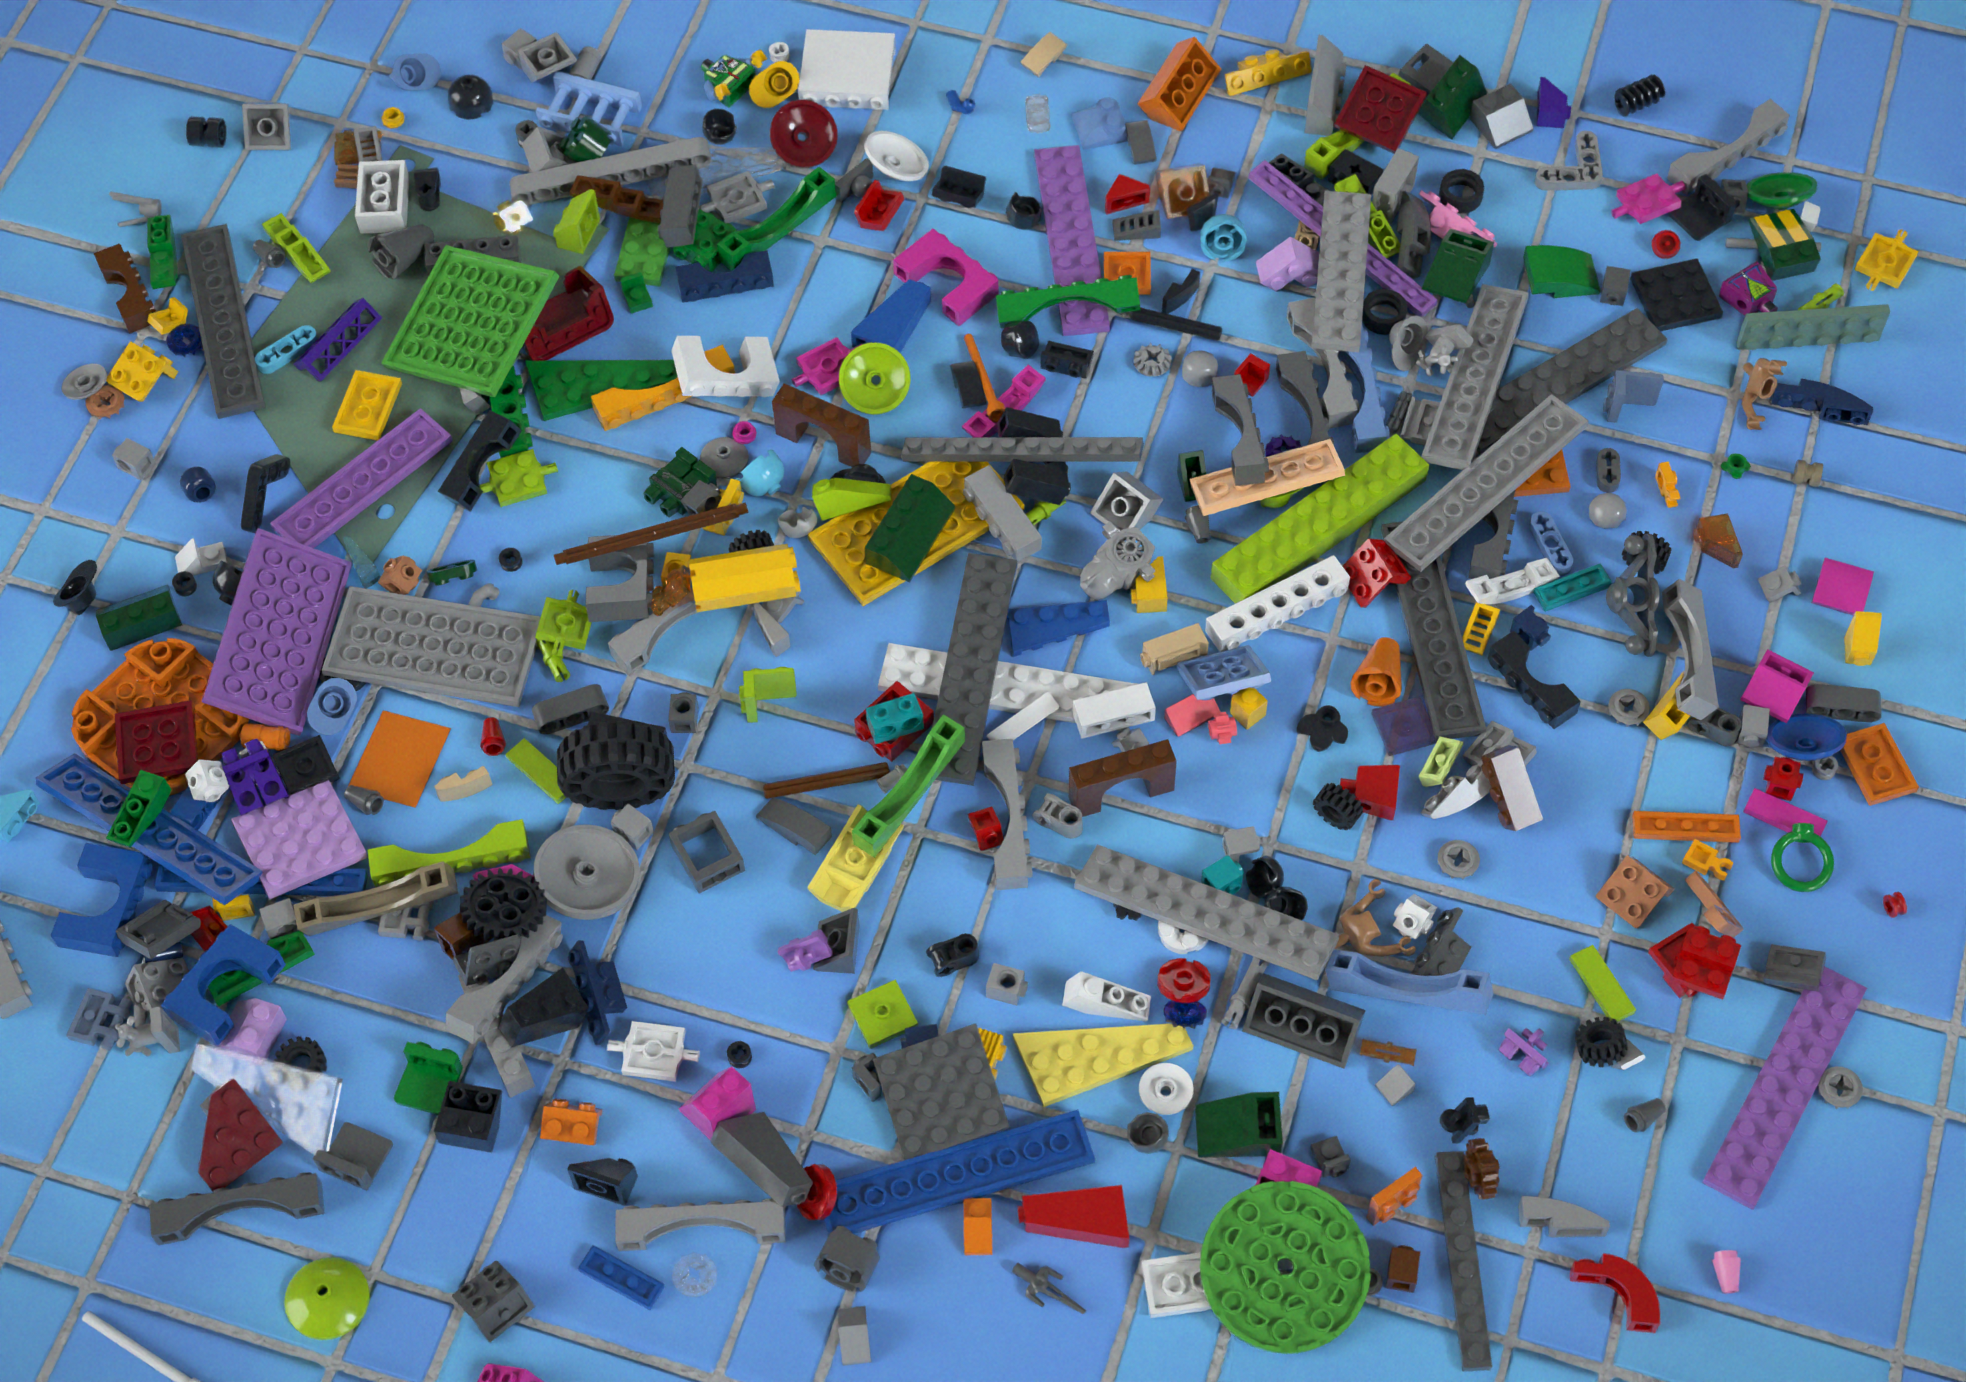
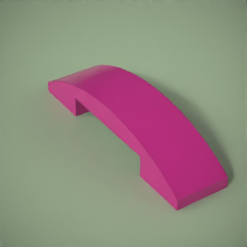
M1027 365L1012 379V386L997 400L1002 402L1005 408L1009 407L1022 411L1040 390L1046 378L1030 365ZM986 410L983 413L978 411L962 425V429L974 438H989L998 432V422H992Z

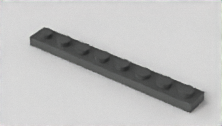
M1464 1151L1438 1152L1435 1155L1462 1371L1491 1370L1492 1361L1468 1179L1465 1178L1463 1170L1465 1163Z

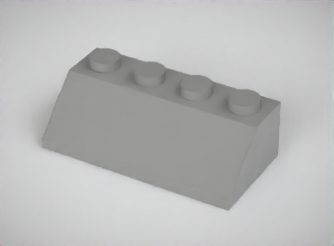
M1318 35L1305 133L1329 136L1332 135L1334 123L1339 115L1335 114V110L1340 111L1342 97H1338V93H1343L1344 80H1341L1340 76L1345 77L1347 63H1342L1344 53L1323 35Z

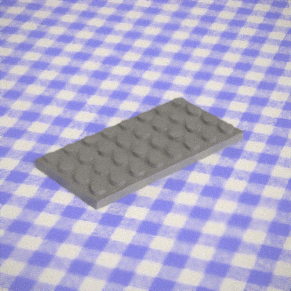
M349 586L322 673L324 676L519 707L537 648L535 636L541 617Z

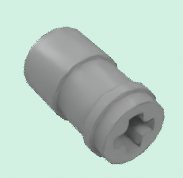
M586 46L580 51L577 62L574 63L569 75L591 80L596 66L600 63L601 54L595 48Z

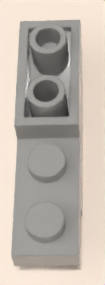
M1491 746L1484 752L1483 755L1493 752L1504 746ZM1481 760L1477 765L1472 766L1466 772L1465 778L1454 775L1445 780L1439 793L1426 801L1425 808L1420 813L1431 819L1445 817L1471 806L1490 792L1491 785L1489 779L1483 774L1481 767L1483 761Z

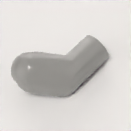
M486 584L473 593L468 605L481 607L487 597L490 600H495L500 591L497 587H494V584Z

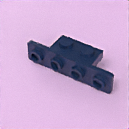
M578 940L570 950L568 960L574 971L575 985L589 1008L586 1013L589 1033L593 1037L594 1044L599 1045L610 1033L605 1014L623 1013L627 1009V1004L614 961L590 962L584 941Z

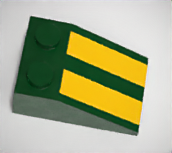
M1794 208L1749 218L1748 221L1766 273L1772 281L1815 271L1821 257L1814 238Z

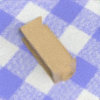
M1199 623L1143 642V650L1140 654L1141 662L1145 668H1149L1152 675H1155L1156 670L1161 671L1175 666L1177 662L1200 657V655H1208L1209 642Z

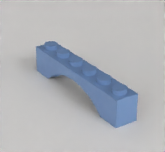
M1361 326L1359 352L1338 351V359L1343 361L1353 372L1362 391L1363 404L1359 413L1354 418L1352 427V438L1356 453L1370 452L1390 438L1389 427L1384 426L1383 422L1385 421L1384 406L1379 404V401H1381L1380 387L1375 385L1377 381L1376 369L1371 367L1372 350L1371 348L1367 349L1368 332L1367 329L1363 330V326Z
M1335 949L1325 969L1330 990L1484 1015L1487 1014L1493 996L1490 973L1462 969L1455 973L1440 976L1412 975L1384 967L1369 960L1360 953Z

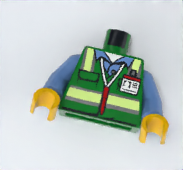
M757 50L747 59L723 55L715 63L709 59L704 60L701 70L705 72L704 88L708 99L711 101L719 100L727 108H730L749 90L751 81L756 77L755 68H760L762 61L767 60L763 51Z

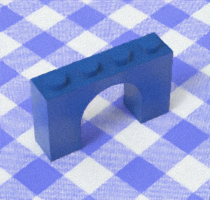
M85 843L77 864L84 878L117 884L120 887L118 899L108 911L98 916L85 917L59 912L50 936L56 945L61 948L118 957L121 948L123 949L125 944L117 937L116 930L135 918V909L138 902H141L143 899L144 885L146 879L150 878L153 867L148 857L142 852Z
M230 924L225 931H222L217 936L213 945L200 956L196 965L183 976L178 986L165 997L161 1006L174 1022L218 1047L233 1029L234 1024L227 1012L205 1000V993L209 984L222 973L240 970L251 974L269 985L286 964L279 951Z

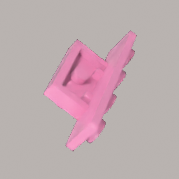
M1422 190L1420 191L1419 195L1435 207L1429 215L1431 232L1442 240L1451 228L1493 241L1494 248L1498 245L1493 239L1495 235L1485 228L1482 231L1476 228L1477 223L1468 216L1462 218L1457 215L1459 211L1449 203L1446 206L1439 202L1441 198L1433 192L1429 191L1427 194Z

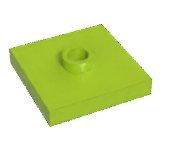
M896 979L847 1001V1005L870 1049L905 1034V1028L918 1026V1022Z

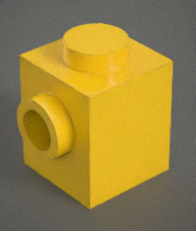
M1255 688L1241 689L1231 697L1230 714L1248 730L1266 716L1268 700Z

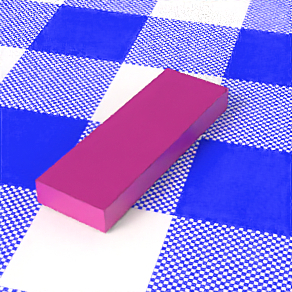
M1754 788L1743 811L1788 833L1792 832V825L1795 823H1809L1814 825V833L1821 837L1828 822Z

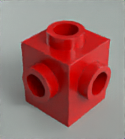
M1775 756L1772 765H1767L1764 772L1763 780L1767 781L1765 793L1779 799L1791 801L1796 788L1800 789L1804 774L1799 773L1801 762L1793 761L1787 757L1780 758Z

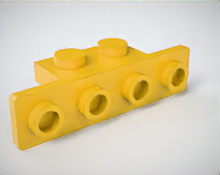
M1272 49L1266 51L1264 55L1247 56L1243 61L1237 62V71L1225 74L1227 93L1233 96L1311 73L1310 54L1308 51H1302L1286 56L1279 50Z

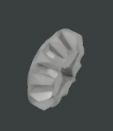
M1150 342L1148 346L1144 347L1141 345L1140 349L1135 351L1134 366L1143 375L1151 377L1160 376L1166 373L1171 366L1168 349H1163L1161 344L1153 346ZM1148 357H1157V362L1154 360L1148 361Z
M1622 689L1615 692L1608 704L1610 716H1613L1617 723H1624L1627 727L1631 724L1638 726L1647 718L1650 711L1649 702L1646 697L1633 689ZM1634 703L1632 711L1624 713V708Z
M1449 841L1438 852L1437 864L1440 865L1442 873H1447L1451 879L1458 877L1463 880L1467 876H1473L1479 867L1480 857L1478 851L1466 841ZM1459 853H1462V862L1455 867V860L1453 859H1456Z
M1837 1066L1825 1070L1818 1083L1819 1095H1822L1825 1099V1104L1830 1103L1836 1109L1840 1107L1848 1109L1852 1105L1857 1104L1863 1093V1086L1859 1077L1845 1067ZM1841 1080L1842 1088L1847 1091H1843L1838 1096L1837 1089L1834 1087Z

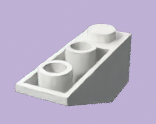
M1081 971L1066 981L1062 1006L1085 1014L1146 1022L1148 1021L1151 996Z

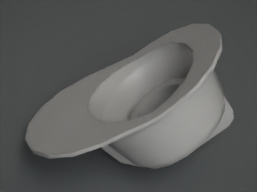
M1410 316L1406 320L1397 322L1391 328L1389 341L1392 347V360L1394 365L1401 371H1408L1415 366L1419 358L1418 351L1422 349L1425 343L1428 327L1426 321L1420 316Z

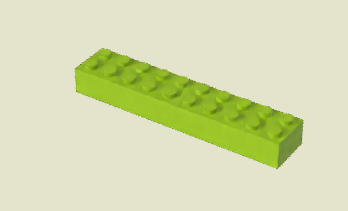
M1394 434L1344 470L1345 476L1329 480L1212 562L1210 579L1236 604L1298 573L1424 483L1427 479L1429 464L1400 436Z

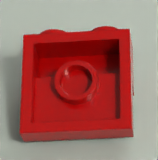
M1692 922L1650 947L1648 951L1649 955L1664 972L1663 979L1679 998L1684 995L1690 998L1699 992L1671 982L1689 927H1695Z
M1703 926L1689 927L1671 982L1723 1000L1741 945L1737 944L1736 939L1729 935L1717 937L1711 935L1710 931Z

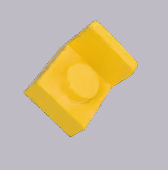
M240 894L226 905L213 898L214 911L220 913L223 921L255 916L254 905L249 895Z

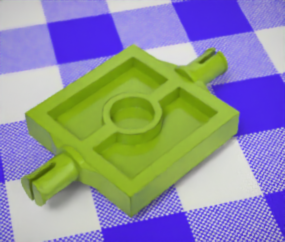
M527 450L486 462L490 473V482L480 484L483 493L493 491L498 498L500 507H504L547 494L544 483L545 475L558 472L557 465L554 462L541 466L536 459L534 450Z
M573 590L568 592L567 600H557L546 597L535 638L554 643L552 654L555 656L557 649H559L557 656L563 654L564 646L584 650L592 622L588 621L586 607L577 603L579 593L576 590L573 597Z

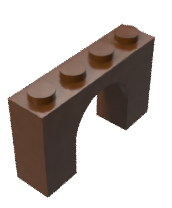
M785 383L773 398L772 406L776 435L798 443L808 428V423H812L825 430L834 439L838 448L839 462L854 467L858 464H865L871 455L869 419Z
M1163 740L1069 767V800L1071 805L1080 809L1082 817L1101 812V802L1104 793L1112 786L1134 778L1143 779L1150 797L1174 791L1177 760L1169 740Z

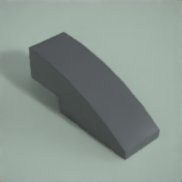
M772 798L756 815L757 819L794 845L799 843L814 855L832 837L830 826L806 811L776 798Z

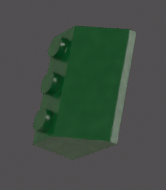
M1459 55L1424 100L1417 114L1446 136L1453 139L1470 117L1473 101L1487 94L1478 68Z
M168 585L96 610V618L102 636L110 651L182 626Z

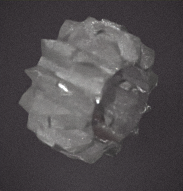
M1040 94L1027 96L1025 109L1028 130L1030 133L1049 131L1051 119L1048 97Z

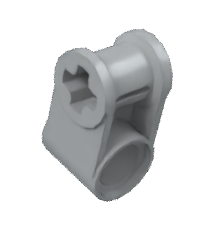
M1046 794L1044 803L1039 810H1035L1032 814L1033 819L1038 824L1066 838H1076L1083 831L1082 812L1080 809L1053 794ZM1068 821H1075V823H1073V824H1068V823H1066V822H1068Z

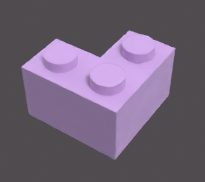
M1289 237L1256 261L1261 284L1276 292L1292 280H1296L1307 287L1317 282L1319 252L1292 237Z

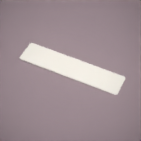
M1046 692L987 734L989 740H1015L1060 706L1051 693Z

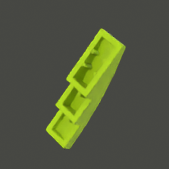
M282 212L262 223V227L276 246L284 250L286 258L310 283L331 272L305 236L302 237L296 227L288 222Z

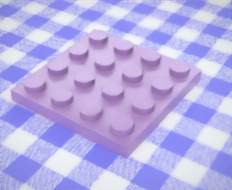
M329 780L289 795L288 798H282L269 805H264V808H259L231 819L252 865L263 871L260 881L269 899L368 858L367 852Z

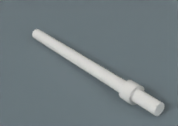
M88 1311L84 1314L82 1321L172 1381L201 1382L195 1377L191 1379L92 1312Z

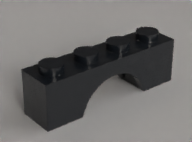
M489 410L438 492L450 502L471 512L483 493L479 484L481 467L493 454L500 451H509L522 430L511 420Z
M1512 631L1491 645L1488 655L1489 663L1495 670L1500 671L1509 686L1515 688L1522 695L1525 703L1531 705L1538 712L1541 720L1555 729L1577 714L1581 701L1564 683L1548 685L1539 682L1531 676L1526 667L1530 647L1515 631Z

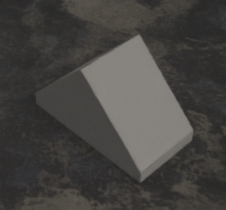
M866 1307L837 1309L843 1366L871 1363Z

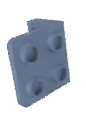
M1616 370L1612 384L1609 383L1608 397L1604 399L1603 412H1607V422L1617 423L1623 404L1656 405L1664 376L1653 372L1643 373Z

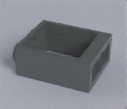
M716 811L709 814L704 813L698 816L696 820L686 825H679L672 832L668 833L671 846L698 893L745 871L743 858ZM715 828L730 855L697 871L682 843Z

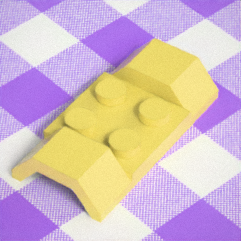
M859 804L808 885V890L820 902L841 912L857 907L864 893L868 891L892 851V846L904 828V825L900 824L876 857H872L853 844L852 830L867 812Z

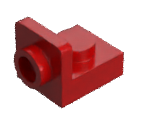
M993 807L968 814L969 823L976 835L980 851L1002 845L1004 838L1001 823Z

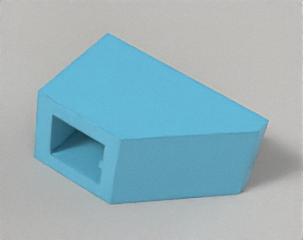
M26 789L0 796L1 840L9 843L14 836L19 834L26 820L36 812L40 802L32 790Z

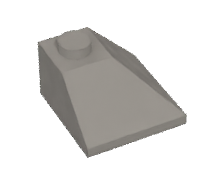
M248 102L242 104L245 150H291L288 104L274 102Z

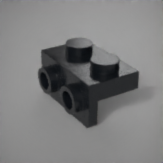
M943 166L940 180L933 187L932 196L939 198L943 202H955L965 208H975L984 197L986 177L953 167Z
M1048 341L1045 351L1041 353L1040 368L1049 372H1058L1086 379L1094 357V351Z

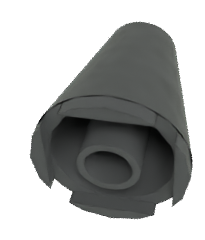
M420 224L375 235L368 241V251H373L375 258L372 261L378 271L386 278L393 277L392 279H395L425 252L426 243H434V233L430 227Z

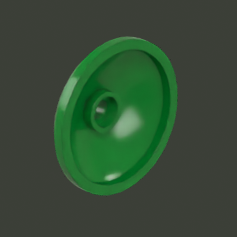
M1781 172L1767 174L1748 182V197L1765 207L1785 210L1811 198L1817 191V181L1813 177L1801 173Z

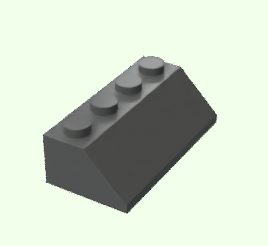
M1264 973L1257 983L1242 1031L1345 1068L1366 1010Z

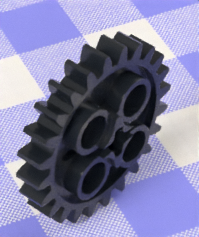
M499 868L498 873L494 875L492 871L488 870V877L478 874V882L470 880V888L464 887V895L460 896L462 922L467 923V930L474 929L475 937L483 933L484 941H487L490 937H494V941L500 938L521 934L529 938V930L537 932L538 924L543 925V917L546 916L547 898L543 897L545 890H538L540 883H532L531 875L524 879L523 871L513 875V870L510 868L507 874H503L502 869Z

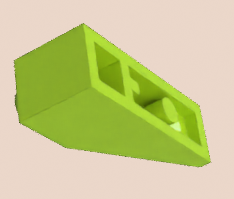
M842 478L822 479L813 484L812 498L823 521L890 501L892 488L890 484Z

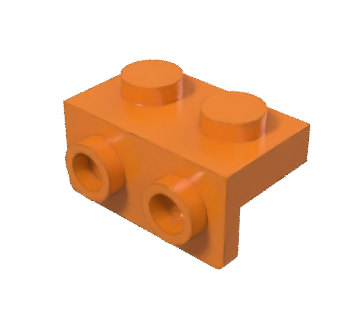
M553 1099L552 1102L543 1107L540 1139L594 1146L597 1139L599 1116L602 1115L603 1109L595 1108L596 1104L580 1102L579 1106L569 1105V1101L565 1099Z

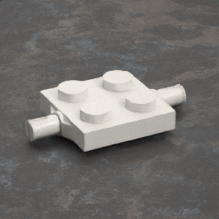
M632 1021L630 1033L625 1042L609 1039V1044L607 1045L608 1051L623 1052L624 1061L621 1071L622 1075L676 1082L678 1068L682 1060L698 1062L700 1058L699 1050L684 1049L683 1044L686 1030L683 1027Z

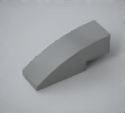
M1522 1196L1518 1205L1520 1227H1548L1549 1237H1605L1610 1227L1609 1221L1577 1205L1556 1199Z

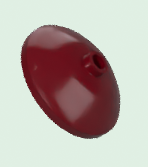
M795 100L782 106L773 117L769 132L771 145L776 154L787 164L798 168H811L826 161L833 153L838 137L836 123L829 111L822 105L810 100ZM799 134H803L805 136L804 141H800L798 139Z

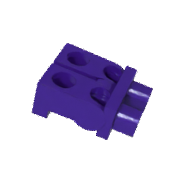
M258 739L245 743L249 756L243 759L239 758L235 748L222 753L225 764L222 768L241 816L256 809L264 808V803L255 784L258 785L266 805L289 797V793L283 784L269 751L264 749Z

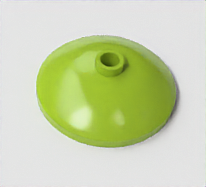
M866 343L858 346L846 356L840 368L839 385L844 398L856 410L866 414H884L895 409L903 402L910 388L911 375L906 360L896 349L883 343ZM875 376L880 377V383L877 385L872 383V378Z
M337 1257L321 1258L306 1264L293 1276L285 1293V1311L290 1323L302 1335L315 1340L335 1339L353 1330L363 1319L369 1306L370 1290L364 1274L352 1262ZM321 1289H328L325 1295H319Z

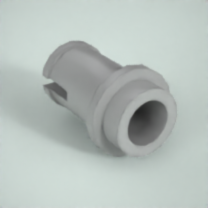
M904 764L900 766L895 765L894 770L876 780L884 794L891 790L907 771Z

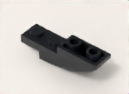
M1282 153L1268 162L1323 207L1324 193L1329 190L1314 181L1312 172Z

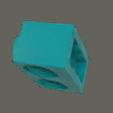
M915 693L866 708L867 725L875 745L924 729L923 713Z

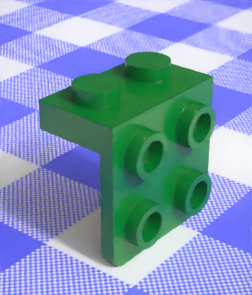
M407 1042L403 1052L408 1063L394 1095V1100L399 1105L439 1115L448 1081L458 1082L463 1070L459 1056L450 1049L443 1048L442 1050H437L424 1042H416V1044Z

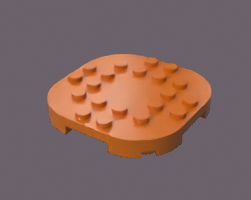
M167 638V641L154 642L152 639L131 648L124 654L126 660L92 692L86 689L81 694L72 711L73 724L71 730L82 753L97 767L118 781L115 713L192 700L195 713L198 760L219 761L222 758V753L230 750L240 740L239 732L242 731L243 725L249 722V718L202 702L213 663L198 653L196 647L192 644L175 638ZM185 773L164 777L172 789L169 796L180 793L188 787ZM134 782L125 785L132 788Z

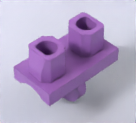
M818 929L807 937L793 939L789 944L779 947L778 954L785 959L788 968L792 972L797 969L802 971L810 969L811 964L831 957L833 951L827 944L828 938L822 930Z
M1508 1028L1504 1033L1506 1038L1498 1050L1509 1060L1519 1050L1525 1053L1527 1056L1518 1067L1528 1076H1532L1540 1067L1545 1069L1549 1062L1533 1048L1537 1046L1543 1051L1547 1047V1044L1541 1040L1544 1032L1538 1029L1532 1033L1529 1029L1525 1028L1521 1033L1528 1039L1525 1042Z

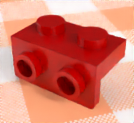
M874 180L854 211L860 227L884 232L905 199L902 192L884 190L879 180Z

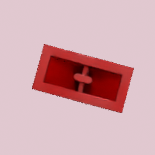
M1119 174L1105 196L1106 215L1150 203V186Z

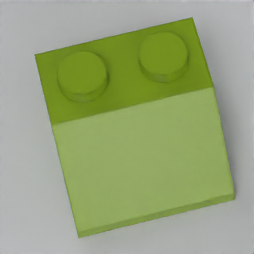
M590 189L572 198L569 206L564 208L562 219L559 224H556L553 231L557 248L579 254L584 253L600 222L595 190Z

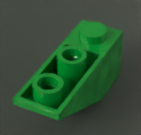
M140 770L106 837L107 840L131 848L161 813L172 791L164 777Z

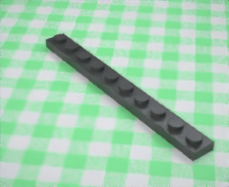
M1143 437L905 438L901 456L903 462H1012L1013 458L1026 462H1140L1144 442Z

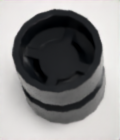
M190 116L186 126L188 144L190 146H204L207 143L208 147L222 148L226 142V124L224 119L209 117L206 121L205 117Z

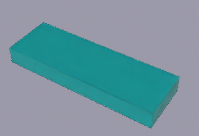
M1600 563L1534 588L1533 593L1546 612L1605 590L1612 585V581Z

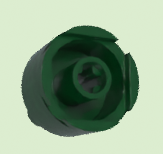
M585 116L582 119L576 117L571 123L570 129L572 130L569 135L564 137L559 144L563 155L575 163L601 158L610 143L607 135H611V131L589 116Z

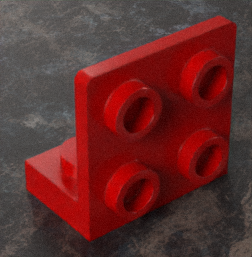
M1368 538L1342 566L1350 576L1348 588L1362 608H1366L1389 583L1406 584L1411 579L1396 553L1384 540Z

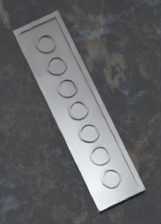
M1325 191L1311 348L1359 352L1371 194Z

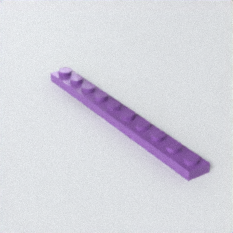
M1266 160L1249 173L1248 179L1321 237L1323 207ZM1367 245L1366 275L1382 288L1400 293L1406 300L1407 308L1417 316H1425L1436 306L1438 300L1429 292L1422 290L1419 284L1371 245Z

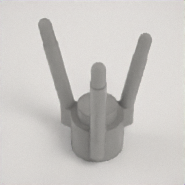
M109 192L113 200L139 204V212L141 215H144L142 218L120 222L118 227L147 222V218L161 215L160 199L141 198Z

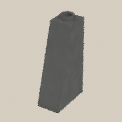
M765 1112L717 1123L710 1141L712 1145L781 1207L792 1204L797 1205L806 1200L813 1182Z

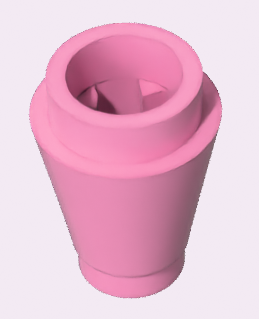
M1737 1251L1715 1252V1259L1712 1262L1722 1293L1739 1292L1741 1258L1737 1256Z

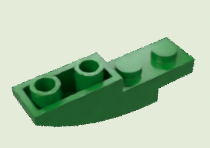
M157 215L147 218V246L150 252V283L152 289L176 286L178 267L171 215Z

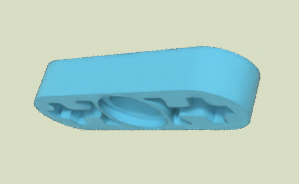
M308 325L301 326L257 353L255 362L258 370L263 374L273 373L302 355L318 339L315 329ZM285 346L293 347L288 353L280 352Z

